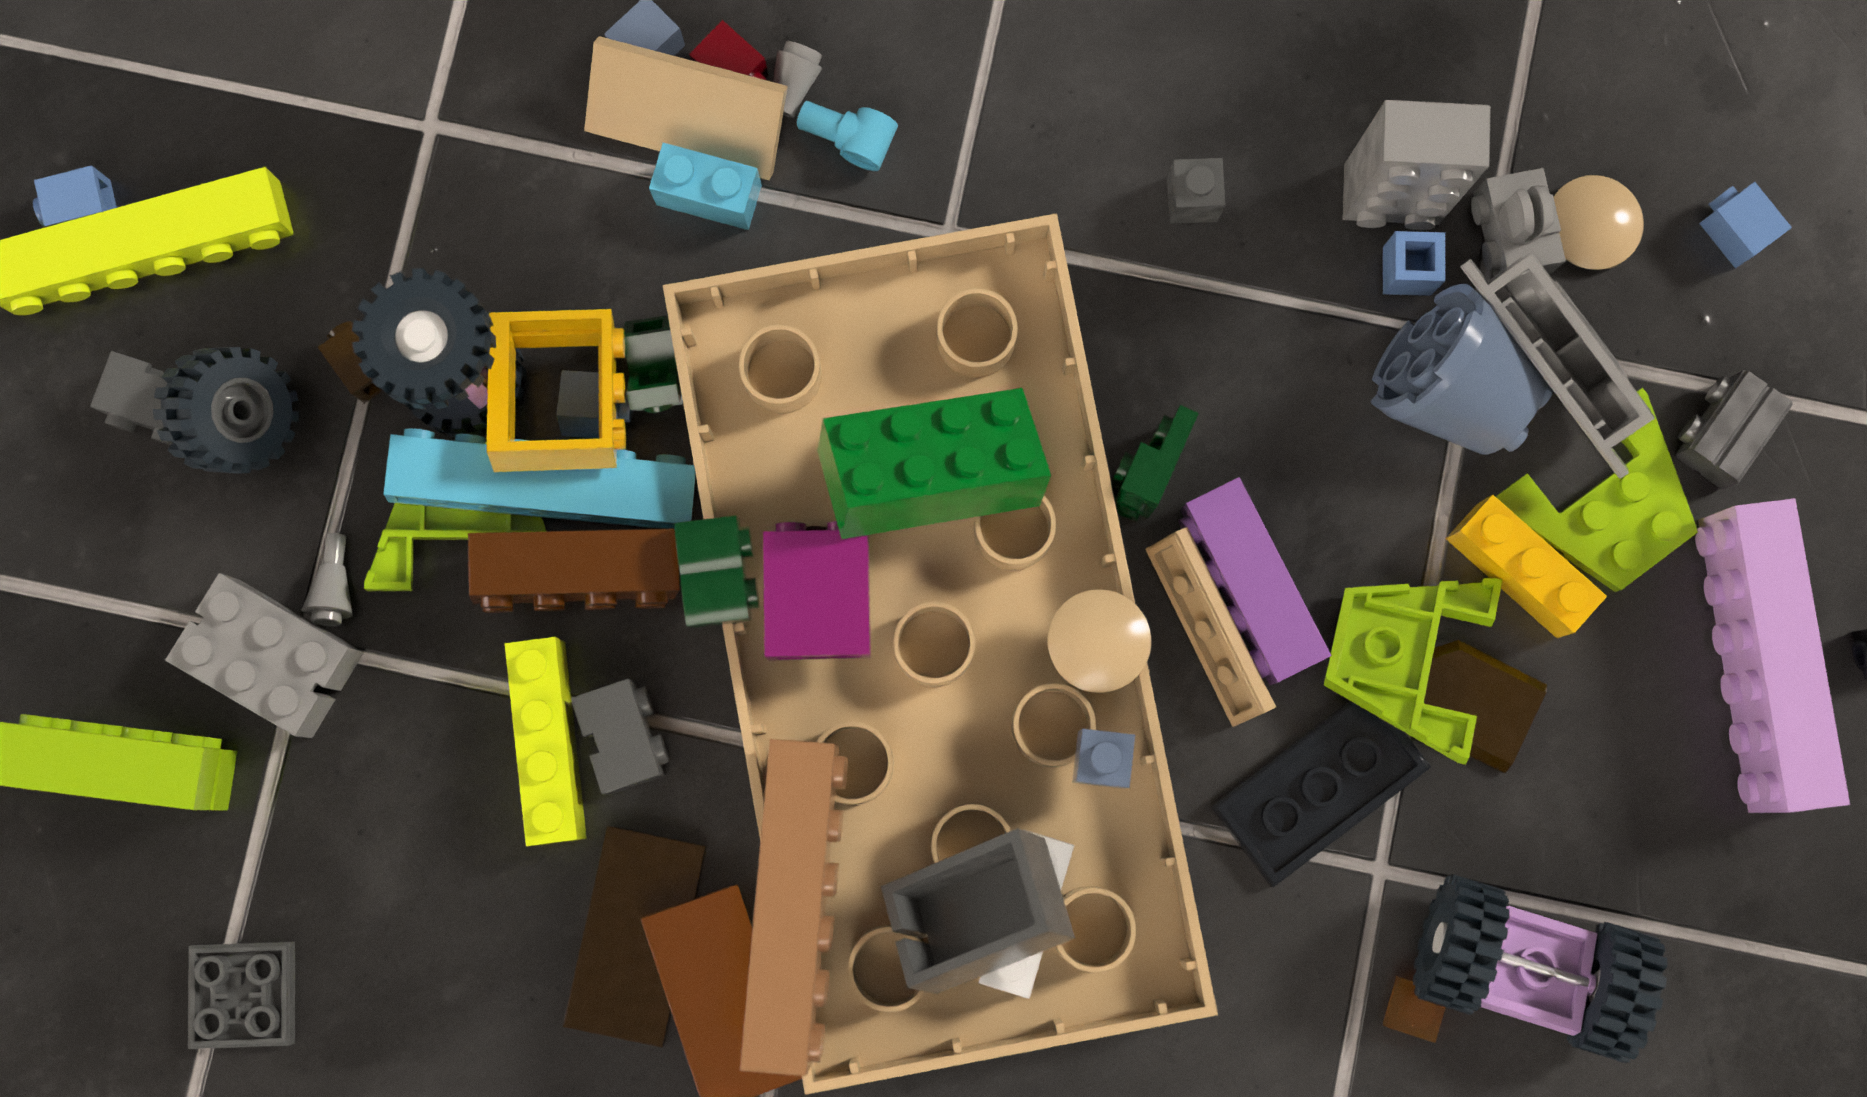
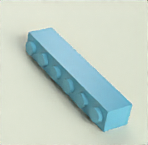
M404 429L403 436L390 434L384 496L388 502L659 529H675L674 523L691 521L696 473L694 465H686V458L681 456L663 454L657 455L656 461L637 460L635 452L617 450V468L494 472L487 454L485 437L472 434H456L455 441L434 439V432L423 429ZM515 439V441H528V440Z

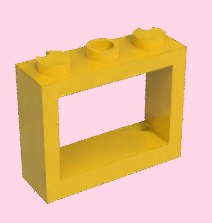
M612 310L489 313L494 325L490 327V330L496 336V348H490L489 354L494 358L492 368L488 369L487 454L493 471L515 472L617 468V450L626 449L625 420L616 419V404L625 403L624 373H616V358H625L624 328H615ZM598 346L599 439L515 441L516 348Z

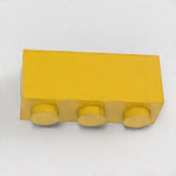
M1494 495L1477 503L1446 538L1448 542L1486 576L1503 579L1501 589L1556 638L1575 633L1607 597Z

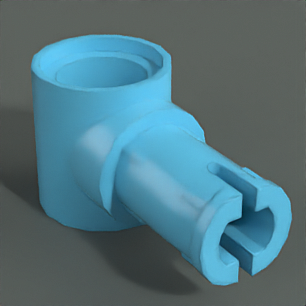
M805 101L797 119L798 129L835 142V147L841 150L840 155L844 159L869 171L880 170L898 127L896 121L891 117L871 108L861 107L858 109L857 114L848 111L844 115L810 101Z

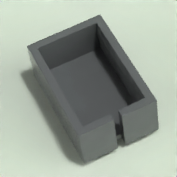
M1019 828L881 886L892 931L921 939L928 938L929 944L906 938L896 941L907 988L938 994L1075 939L1045 838Z

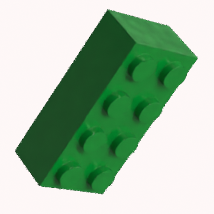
M1023 388L827 417L822 420L817 452L841 539L1039 507L1051 477V472Z

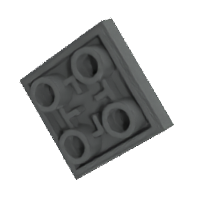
M295 941L189 946L188 1049L287 1046L295 1044Z

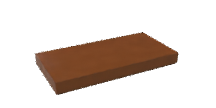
M733 884L641 917L640 919L699 1096L755 1097L802 1079V1076L740 1071L753 928L738 884Z

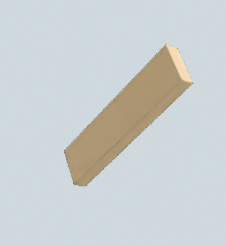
M1188 527L1178 530L1146 548L1145 550L1232 727L1276 708Z

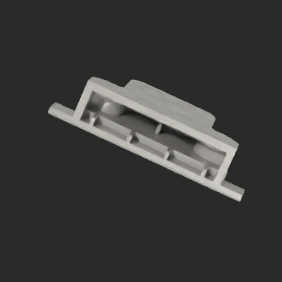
M1532 252L1524 258H1519L1492 279H1486L1471 259L1462 264L1461 269L1482 297L1491 305L1503 325L1617 477L1620 479L1629 473L1627 466L1612 447L1655 419V417L1629 382L1627 374L1565 290L1556 279L1553 281Z

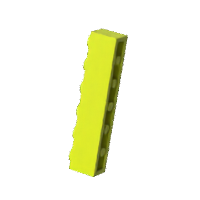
M266 167L2 239L0 240V307L14 315H30L43 310L44 304L59 300L63 302H77L89 298L91 291L105 287L111 289L128 288L136 285L138 278L152 274L159 276L175 275L183 272L186 269L185 265L195 262L216 263L228 260L233 256V252L249 247L262 250L277 246L280 243V239L294 235L281 183Z

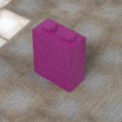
M837 521L828 522L827 530L806 531V523L782 522L775 524V531H764V657L768 661L871 658L869 535L841 539Z

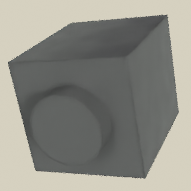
M1223 158L1173 160L1167 176L1170 224L1218 222L1226 206Z

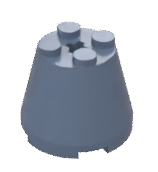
M1468 284L1454 285L1435 296L1434 303L1437 304L1435 308L1424 314L1415 324L1408 320L1393 338L1373 374L1372 381L1378 384L1379 387L1371 403L1394 420L1476 453L1487 455L1502 448L1509 452L1514 451L1527 438L1529 429L1526 426L1532 420L1537 410L1550 400L1553 390L1482 295Z

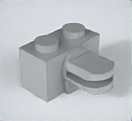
M1544 168L1487 178L1478 187L1471 200V211L1474 222L1482 226L1485 243L1482 245V258L1486 270L1492 271L1493 277L1519 258H1524L1531 252L1548 274H1552L1566 262L1559 234L1561 227L1553 194L1549 193Z

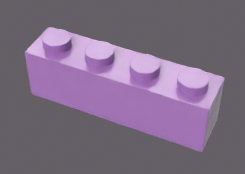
M1240 477L1187 502L1180 510L1183 518L1179 519L1180 528L1188 527L1195 543L1198 544L1206 560L1205 564L1217 588L1221 589L1229 605L1227 608L1239 633L1243 632L1251 648L1249 653L1261 677H1266L1269 685H1272L1332 656Z

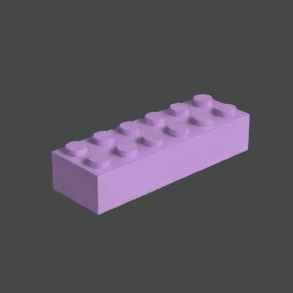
M1796 499L1737 505L1699 519V528H1697L1698 533L1695 535V541L1699 554L1705 558L1707 577L1704 580V594L1708 604L1713 606L1716 625L1712 630V640L1716 652L1722 657L1724 675L1721 677V692L1725 702L1730 704L1733 724L1729 728V739L1733 751L1739 756L1742 774L1738 777V791L1742 801L1747 804L1748 813H1790L1850 805Z

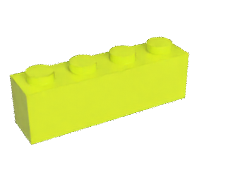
M556 637L505 643L526 846L587 839L565 641Z

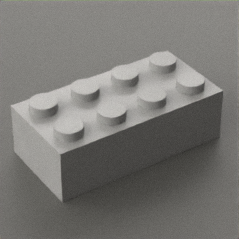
M1385 100L1344 164L1343 220H1355L1358 226L1365 228L1382 227L1386 225V222L1405 223V228L1410 230H1429L1434 228L1435 225H1439L1489 167L1490 105Z

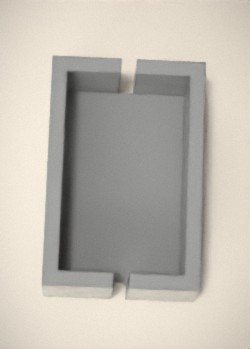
M219 573L195 611L203 616V619L200 623L188 622L165 661L293 736L313 738L336 700L327 694L313 692L319 684L325 688L341 691L364 652L241 580Z

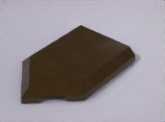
M1456 640L1434 648L1424 703L1477 716L1470 757L1505 774L1515 761L1547 693L1548 685L1460 640Z

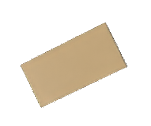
M599 36L593 44L584 131L657 151L661 150L662 143L671 144L756 167L760 178L770 180L774 171L788 86Z

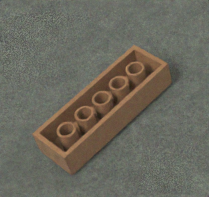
M770 739L740 1071L806 1076L812 1062L820 1063V1057L823 1055L825 1024L816 1023L817 1007H824L825 1002H827L830 970L820 969L822 951L829 952L830 948H832L834 916H825L826 897H834L837 893L839 863H830L829 861L831 842H841L843 810H834L836 789L846 788L848 758L846 756H839V747L836 744Z

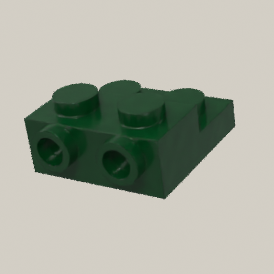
M1180 405L1172 418L1165 414L1163 415L1149 445L1141 442L1134 455L1125 452L1111 481L1112 488L1117 490L1114 500L1118 515L1133 521H1137L1139 516L1146 519L1150 517L1159 505L1199 414L1198 412Z

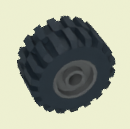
M203 348L194 350L193 355L181 356L175 360L178 368L166 369L161 377L167 382L166 387H156L154 398L161 400V409H153L154 420H162L164 427L157 430L161 441H172V445L167 450L174 457L185 458V465L203 469V471L241 474L251 473V469L261 470L269 466L268 458L279 459L285 453L281 444L282 442H292L295 432L289 428L291 422L299 421V411H292V402L298 401L296 390H288L286 384L291 381L287 372L275 371L278 362L271 357H260L261 351L251 348Z

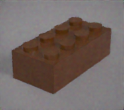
M675 529L468 533L469 597L473 604H481L483 612L486 613L513 612V603H533L534 611L565 610V602L585 601L586 610L615 609L617 600H635V607L639 609L664 608L666 603H668V599H674L680 590Z

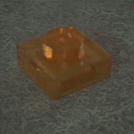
M1396 977L1382 1025L1436 1043L1446 1007L1418 999V996H1415L1414 993L1416 986L1413 985V982Z

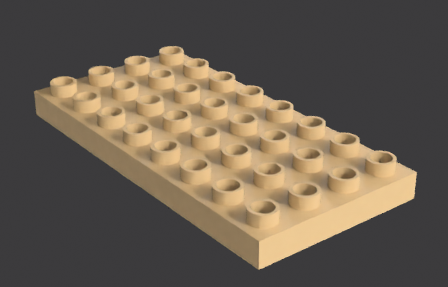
M1057 214L663 285L703 518L711 519L737 515L740 520V526H750L753 557L745 558V569L747 578L756 577L760 608L751 609L752 621L722 624L760 842L770 739L836 744L839 747V756H846L848 758L846 788L836 789L834 810H843L841 842H831L829 861L830 863H839L837 893L834 897H826L825 916H834L833 942L829 952L822 951L820 969L830 970L828 999L824 1007H817L816 1023L825 1024L823 1055L820 1057V1063L812 1062L807 1075L802 1076L805 1095L1218 1015L1148 665L1146 663L1141 673L1128 685L1110 692L1095 693L1082 690L1066 682L1052 663L1048 650V632L1051 621L1058 609L1071 597L1089 590H1109L1127 597L1135 604ZM1023 388L1051 472L1041 505L1039 507L869 535L871 658L768 661L764 657L763 532L775 531V524L782 522L806 523V531L827 530V523L836 521L817 452L823 418ZM1083 728L1135 735L1130 788L1122 789L1072 783L1079 730ZM1017 828L1074 845L1061 893L1075 939L1043 951L1029 999L980 984V977L938 994L907 988L896 941L906 938L929 944L928 938L921 939L892 931L881 886Z

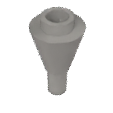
M340 533L326 534L323 563L318 568L301 610L304 614L311 616V622L317 625L339 626L342 623V619L353 616L346 568L343 566L346 536Z

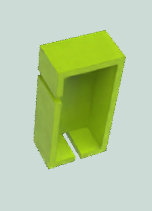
M20 714L19 724L0 722V786L188 810H228L238 751L221 749L222 739Z

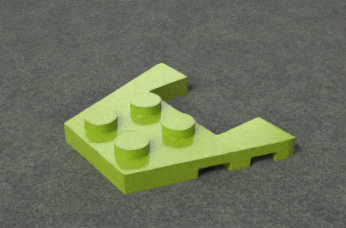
M1643 388L1639 389L1637 393L1651 410L1655 419L1621 441L1633 456L1625 464L1629 471L1627 475L1619 479L1615 473H1612L1560 513L1557 512L1528 473L1495 496L1542 539L1564 554L1563 557L1614 592L1624 589L1698 533L1648 394Z
M394 503L386 528L383 529L373 564L364 581V589L366 591H413L414 540H468V533L547 532L542 517Z
M1485 578L1481 583L1459 584L1458 580L1441 581L1438 586L1423 587L1397 584L1345 588L1330 652L1332 656L1329 657L1323 685L1453 761L1466 765L1470 756L1477 716L1424 703L1440 617L1445 616L1492 627L1496 617L1503 579Z

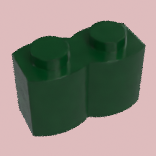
M737 515L674 523L686 626L698 628L752 621L751 609L760 608L756 577L747 578L745 569V558L753 557L750 526L741 527Z

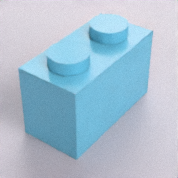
M662 143L649 190L657 206L749 230L762 184L756 167Z

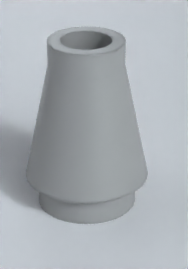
M786 41L783 51H777L773 82L788 86L783 115L794 118L797 108L822 70V67L819 66L822 55L807 46L792 41Z

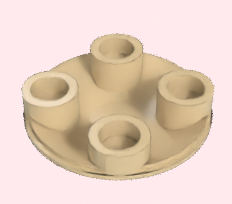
M1583 176L1568 182L1554 195L1553 198L1561 227L1559 234L1565 259L1570 263L1590 270L1611 269L1617 267L1630 257L1638 247L1643 234L1644 221L1642 210L1635 196L1618 181L1604 176Z
M1089 590L1068 599L1054 615L1048 632L1050 658L1061 677L1077 688L1095 693L1114 691L1132 682L1146 665L1151 649L1149 625L1141 610L1127 597L1109 590Z

